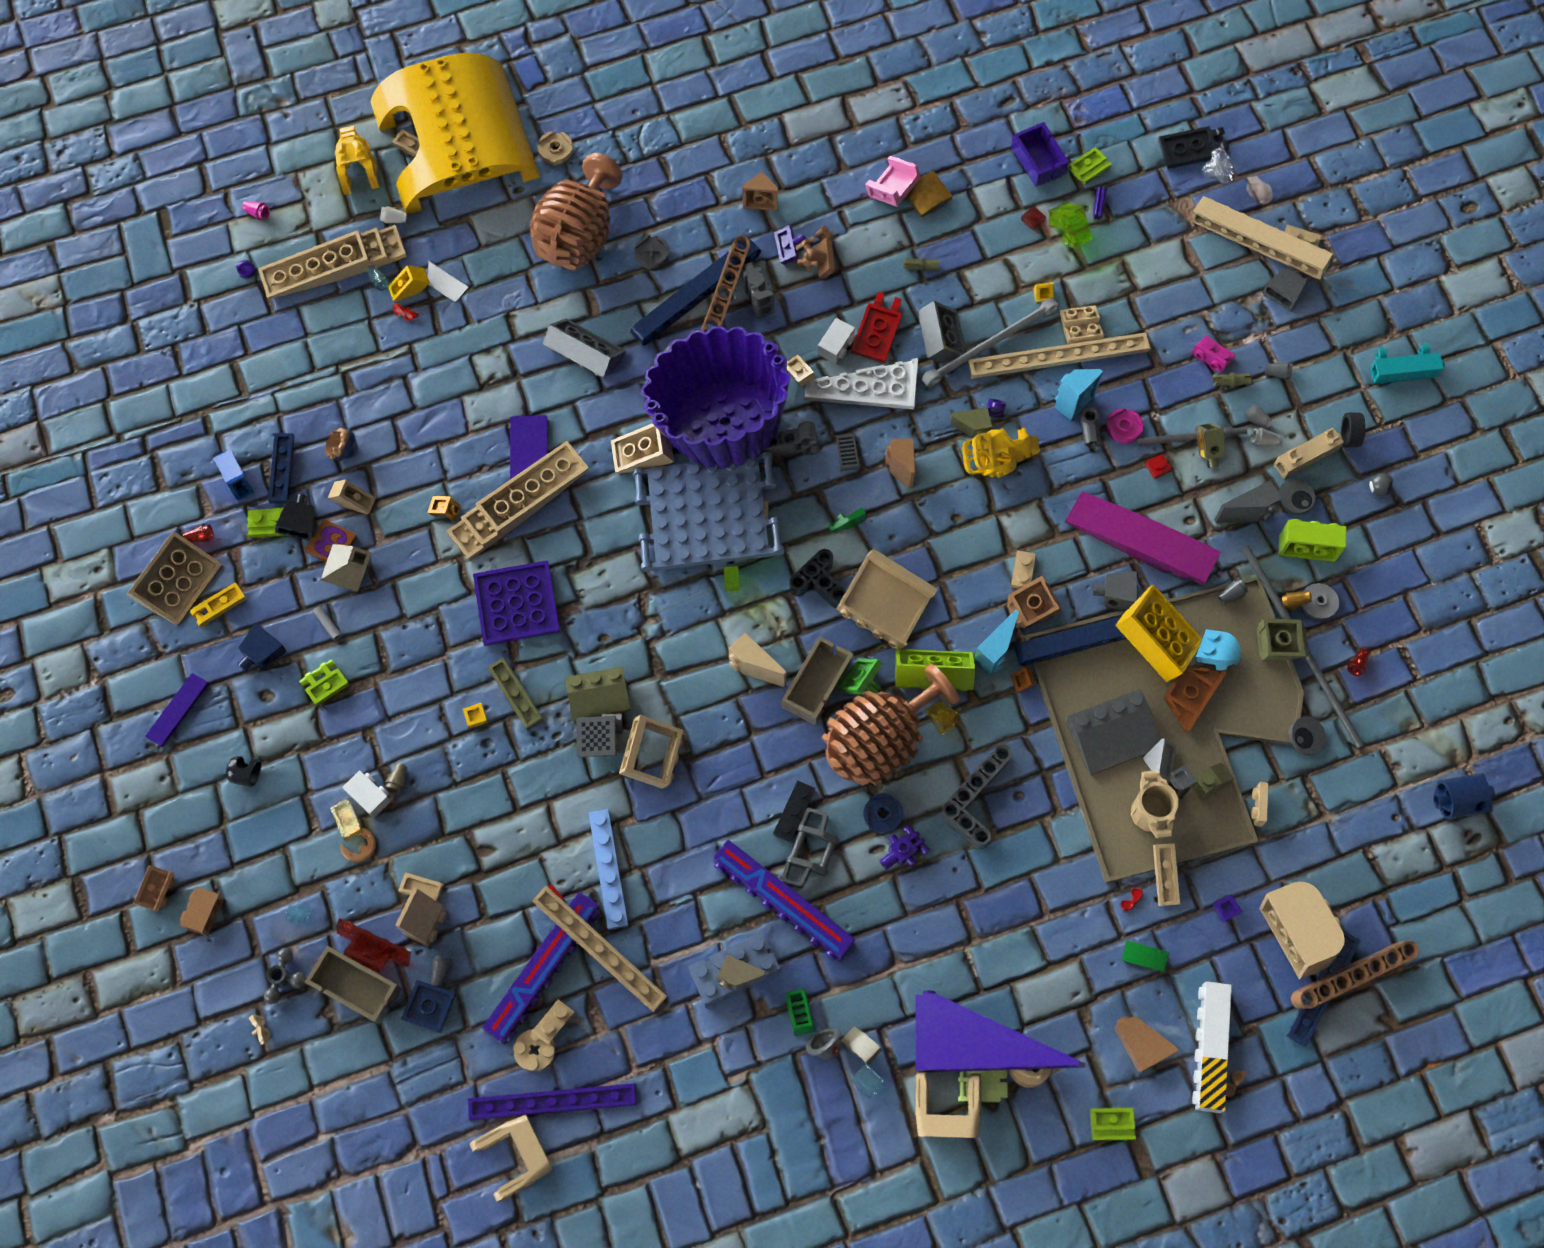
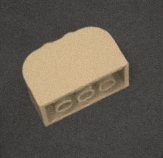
M1294 882L1266 894L1259 909L1299 980L1330 967L1342 950L1345 939L1339 919L1333 916L1329 902L1322 897L1319 890L1306 882Z

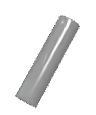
M321 606L316 607L313 612L334 641L340 639L341 633Z

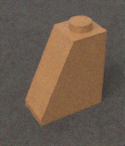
M1127 1015L1117 1021L1118 1025L1114 1027L1116 1034L1139 1073L1179 1051L1176 1046L1136 1016L1129 1018Z

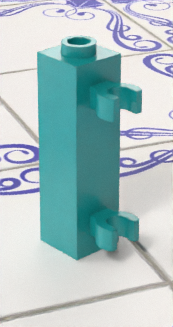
M1421 344V349H1418V355L1387 358L1386 348L1378 349L1379 353L1375 354L1376 359L1371 365L1370 370L1373 382L1377 384L1439 377L1444 370L1445 363L1441 359L1440 352L1430 353L1429 344Z

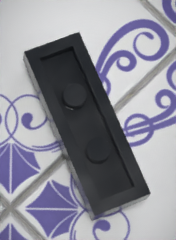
M797 780L773 835L792 842L815 792L814 787Z

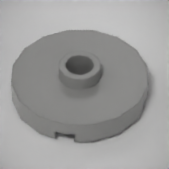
M1321 583L1311 584L1305 588L1303 592L1310 591L1313 602L1302 606L1304 614L1317 621L1333 617L1339 608L1337 593L1328 585Z

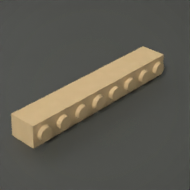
M1203 196L1193 210L1191 222L1320 280L1330 265L1333 254L1327 250L1296 238L1294 235L1287 234L1260 220L1249 217L1245 213L1231 209L1229 206L1222 205L1213 199Z

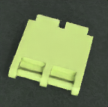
M1007 1070L966 1072V1077H964V1072H960V1077H958V1082H960L959 1102H969V1081L971 1080L972 1073L981 1074V1102H1001V1098H1008L1007 1082H1000V1079H1007ZM964 1083H966V1096H964Z

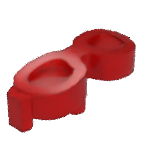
M393 304L394 313L397 316L403 315L407 321H411L419 315V313L410 310L409 307L404 309L400 304Z

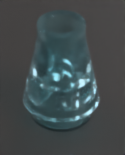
M374 265L367 268L366 272L373 287L378 290H385L390 283L389 277Z

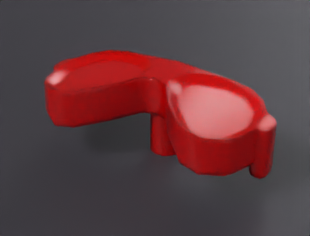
M1133 888L1131 890L1132 900L1120 902L1123 912L1130 911L1143 895L1142 889Z

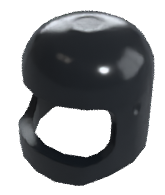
M242 756L231 758L226 766L228 781L248 787L255 786L261 771L262 759L253 757L249 764H246Z

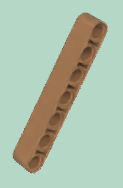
M738 236L731 245L701 328L705 332L709 330L707 324L721 326L750 247V241L745 236ZM737 243L742 244L744 249L738 248ZM731 259L736 260L738 265L732 264ZM725 276H730L733 281H727ZM719 292L726 293L727 298L721 297ZM713 308L720 309L721 314H716Z
M1413 941L1396 942L1296 990L1291 995V1003L1297 1009L1314 1008L1415 959L1419 954V948ZM1337 979H1338L1339 982H1340V986H1339V987H1338V985H1337ZM1320 987L1323 989L1322 995L1320 993ZM1303 995L1306 997V1003L1303 1002Z

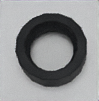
M1347 412L1343 416L1341 436L1344 441V447L1359 448L1364 442L1366 425L1364 415L1361 412Z

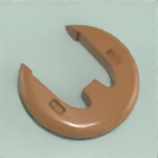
M354 828L353 830L367 840L368 845H361L359 847L361 850L360 854L352 853L343 844H340L342 855L347 860L360 863L368 860L373 855L376 849V839L368 829Z

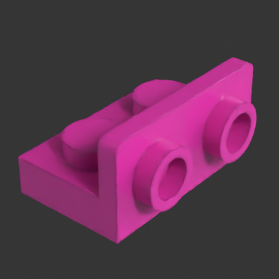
M1206 335L1200 343L1195 345L1192 352L1197 359L1204 361L1212 369L1220 373L1224 372L1236 356Z

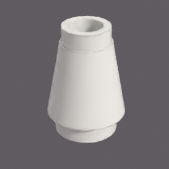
M389 206L382 207L380 221H384V223H406L407 213Z

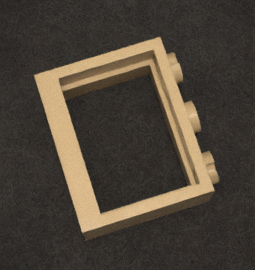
M642 715L634 718L619 774L661 789L669 786L674 778L673 768L679 759V755H677L678 749L683 744V730ZM644 729L670 737L659 778L634 770Z

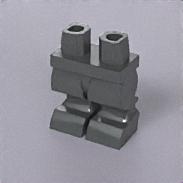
M753 262L744 264V292L748 294L752 303L753 314L759 319L775 313L774 293L768 289L765 290V278L761 268H755Z

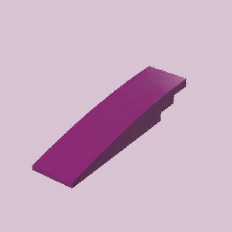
M1081 492L1065 520V523L1165 574L1169 571L1184 580L1188 577L1203 586L1221 554L1220 551L1177 530L1085 492Z

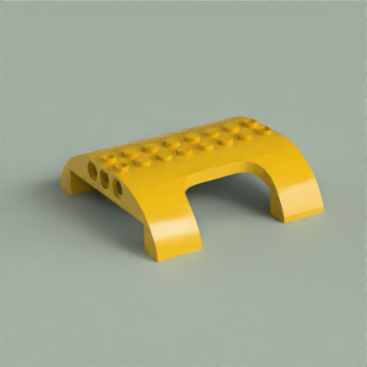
M459 53L425 61L393 73L376 88L371 104L379 130L382 131L396 127L393 114L399 111H406L413 119L419 138L420 147L418 154L402 171L396 183L404 212L407 215L422 211L419 198L516 171H520L523 182L540 178L503 65L492 57L477 53Z

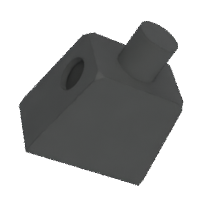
M1285 267L1266 283L1262 293L1291 311L1306 283V279L1302 277L1305 273L1297 269L1292 271Z
M1137 572L1107 574L1104 585L1093 584V596H1104V606L1107 608L1127 611L1137 601Z

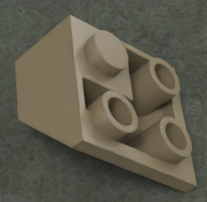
M332 544L321 580L358 592L372 552L354 546Z

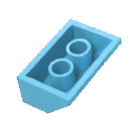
M1079 369L1073 370L1070 374H1065L1060 381L1062 384L1058 389L1059 394L1055 398L1056 404L1054 408L1072 421L1095 398L1103 370Z

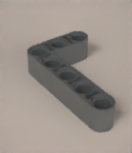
M1007 745L997 746L947 800L941 811L942 819L976 849L986 848L991 839V834L985 826L966 810L1010 762L1012 750ZM1004 753L1007 758L1001 759L997 754ZM985 767H992L994 769V772H986ZM977 780L982 786L975 787L972 785V781ZM964 794L969 800L961 801L959 795ZM951 808L956 814L950 816L945 810ZM966 821L971 827L965 829L961 826V822ZM983 835L986 841L979 842L976 836Z

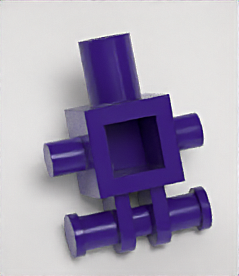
M911 824L903 829L909 837L903 835L898 839L895 834L889 837L892 843L888 849L889 854L879 860L885 870L895 863H898L901 867L907 862L912 867L917 863L913 858L917 854V848H919L923 856L931 850L924 843L925 839L919 838L920 833L918 831L915 832Z

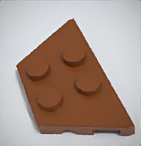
M1187 666L1184 673L1176 677L1165 694L1164 700L1185 732L1189 733L1227 671L1209 670V668Z

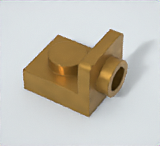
M433 496L427 513L431 516H442L449 518L451 521H456L461 505L452 497Z

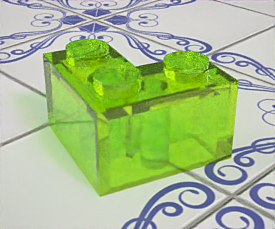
M1065 202L1048 211L1050 224L1062 230V240L1066 246L1077 248L1093 240L1083 206Z

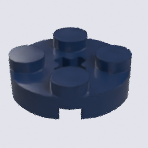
M889 794L874 795L864 807V822L872 832L878 834L891 833L899 828L903 819L902 805ZM881 809L889 813L884 819L877 814L880 813Z

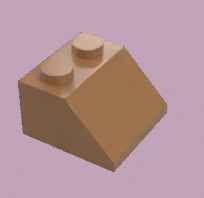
M913 438L891 439L890 446L886 447L885 463L889 465V472L905 486L913 488L915 476Z

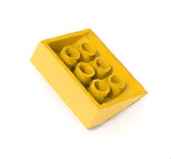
M1154 584L1137 599L1116 624L1120 632L1125 635L1166 682L1184 673L1202 642L1200 635Z

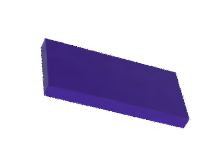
M547 415L510 417V479L548 454Z

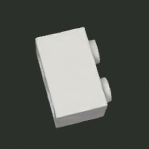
M836 318L819 342L817 354L836 364L839 359H843L848 345L853 344L856 337L854 335L855 327Z
M359 770L342 788L368 814L375 818L391 802L387 797L389 792L382 786L378 788L374 784L375 779L369 773L364 775Z

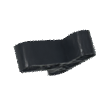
M829 549L819 550L790 578L789 589L792 595L802 596L810 588H813L832 607L837 608L841 600L835 599L834 596L841 595L843 597L847 590L828 573L833 566V553ZM827 558L829 561L822 562L820 559ZM813 570L816 573L814 575H809L807 572ZM801 583L803 586L795 587L794 584ZM822 583H828L829 586H828V587H822L820 584H822Z

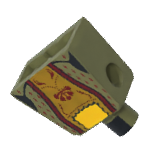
M1215 423L1196 425L1195 431L1199 455L1207 459L1208 468L1218 467V457L1225 455L1223 427Z

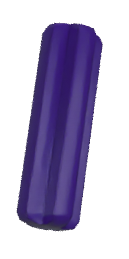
M1105 187L1097 188L1092 216L1094 219L1100 220L1103 216L1106 197Z

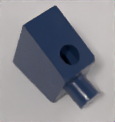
M255 623L238 648L245 656L238 663V666L245 672L253 664L263 670L285 654L287 650L278 640Z

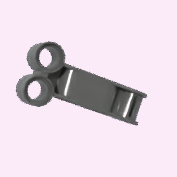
M805 421L800 423L796 429L778 432L772 438L771 445H776L761 449L760 454L769 451L772 452L773 457L798 452H803L806 455L818 453L819 443L814 423Z

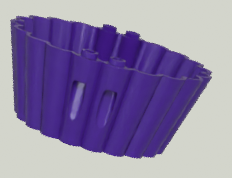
M714 326L707 332L695 330L686 339H676L670 343L669 350L657 354L654 361L656 365L651 366L645 372V378L648 382L641 389V393L646 399L643 405L645 412L652 418L653 425L670 440L682 455H686L693 463L701 462L705 467L709 468L716 465L720 468H728L732 464L742 465L746 463L748 458H757L761 453V449L768 448L772 443V438L777 435L791 377L786 371L787 359L782 355H778V346L775 343L764 342L765 338L761 333L751 332L747 334L746 330L742 327H733L726 330L722 326ZM723 420H724L725 422H726V421L730 422V423H729L728 425H726V426L721 425V424L723 423Z

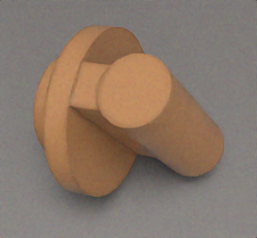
M823 226L815 235L822 241L825 238L832 240L834 238L832 236L834 231L830 232L827 226Z

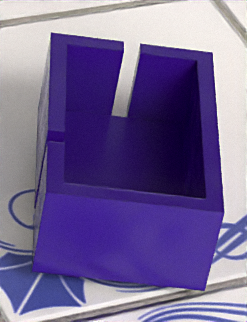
M1044 122L1013 135L1011 148L1035 187L1050 181V177L1053 180L1067 173L1069 161L1055 138L1051 137V132Z

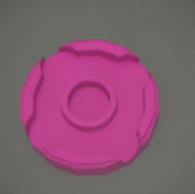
M1121 408L1110 414L1106 422V430L1114 441L1129 444L1140 438L1143 431V421L1137 412Z

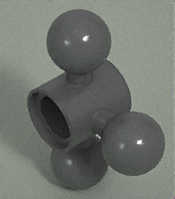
M282 948L278 951L277 960L279 964L270 967L267 972V978L272 983V987L264 993V1000L268 1004L279 1002L281 998V993L278 990L279 987L286 986L289 982L296 989L303 988L306 985L305 980L307 978L305 974L296 972L290 975L285 969L286 964L290 963L293 959V952L289 948ZM282 971V978L275 981L276 973Z

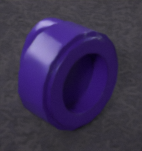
M243 260L236 266L238 274L242 278H251L256 273L253 262L249 260Z
M989 399L987 404L989 415L992 417L1002 416L1006 403L999 399ZM991 409L997 410V411H999V412H998V413L992 412Z

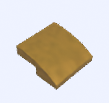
M934 171L922 176L906 195V198L920 217L935 212L938 206L951 201L953 197Z

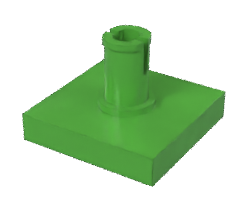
M857 658L837 689L844 694L863 695L865 690L876 694L880 686L873 681V678L883 663L879 659Z

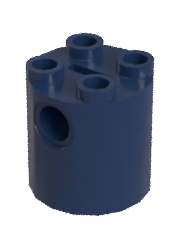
M1484 773L1449 778L1437 782L1433 801L1435 807L1441 811L1446 819L1484 814L1493 811L1492 798L1495 797V790L1492 785L1489 786Z

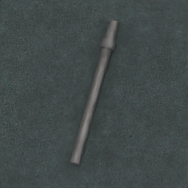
M1247 427L1223 428L1224 438H1233L1234 435H1243L1248 432ZM1196 432L1139 438L1136 439L1137 446L1197 440Z

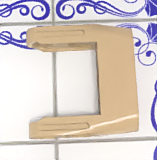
M917 1072L916 1121L918 1136L979 1138L981 1125V1074H971V1080L969 1081V1116L929 1115V1081L926 1072Z
M527 1115L506 1122L469 1144L472 1151L476 1152L485 1150L501 1140L512 1136L525 1162L528 1172L501 1186L493 1194L497 1202H501L534 1184L553 1170Z

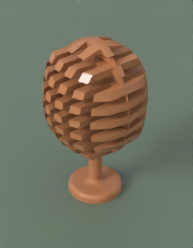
M600 153L589 154L583 161L582 169L584 175L590 181L588 185L565 179L548 190L537 203L531 218L530 234L533 248L538 258L549 261L552 265L562 266L575 271L588 264L604 246L609 234L610 213L603 192L598 191V188L614 189L618 187L623 179V173L620 166L612 158Z
M929 664L925 668V675L931 686L909 703L899 696L896 697L882 691L877 694L866 691L863 692L864 698L857 696L853 699V703L848 702L844 705V711L838 710L835 713L837 720L829 718L827 725L830 727V732H828V735L824 733L822 736L824 743L827 744L825 754L831 769L847 781H855L862 786L868 784V782L875 786L882 784L880 778L887 781L892 777L891 772L897 774L901 771L900 765L907 766L910 763L908 756L915 759L918 753L916 742L921 743L924 739L921 733L917 731L918 723H920L917 711L938 695L950 705H955L959 702L958 694L946 676L936 666Z

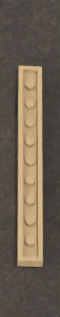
M1139 333L969 359L968 365L971 377L974 379L1149 352L1150 345L1147 334Z

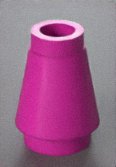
M244 201L242 204L243 211L259 220L266 219L269 216L270 209L265 203Z

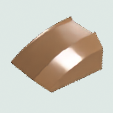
M1043 576L1008 595L1007 606L1011 614L1016 609L1019 611L1016 623L1022 628L1038 624L1063 611L1051 586Z

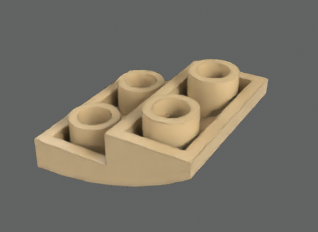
M1095 305L1060 310L1067 344L1104 338L1099 323L1100 316Z

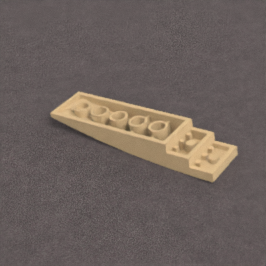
M396 225L380 231L376 227L361 234L357 230L260 267L258 270L267 298L272 299L355 276L406 258L407 254Z
M566 441L475 503L476 507L463 515L460 522L447 530V534L468 561H470L545 506L587 472L589 467L569 442Z

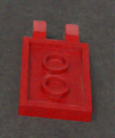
M878 292L874 304L868 303L851 348V353L885 363L902 318V313L899 312L902 299L895 297L891 309L882 307L885 294Z

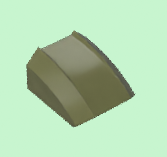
M1263 619L1258 624L1256 635L1259 657L1262 661L1307 657L1309 653L1307 633L1302 620Z

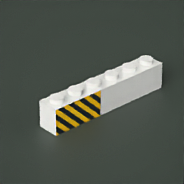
M1206 981L1202 987H1199L1198 998L1201 999V1007L1197 1011L1200 1028H1197L1196 1031L1199 1049L1195 1051V1062H1198V1067L1194 1071V1083H1197L1196 1091L1193 1092L1192 1102L1195 1104V1110L1222 1113L1225 1111L1231 985Z

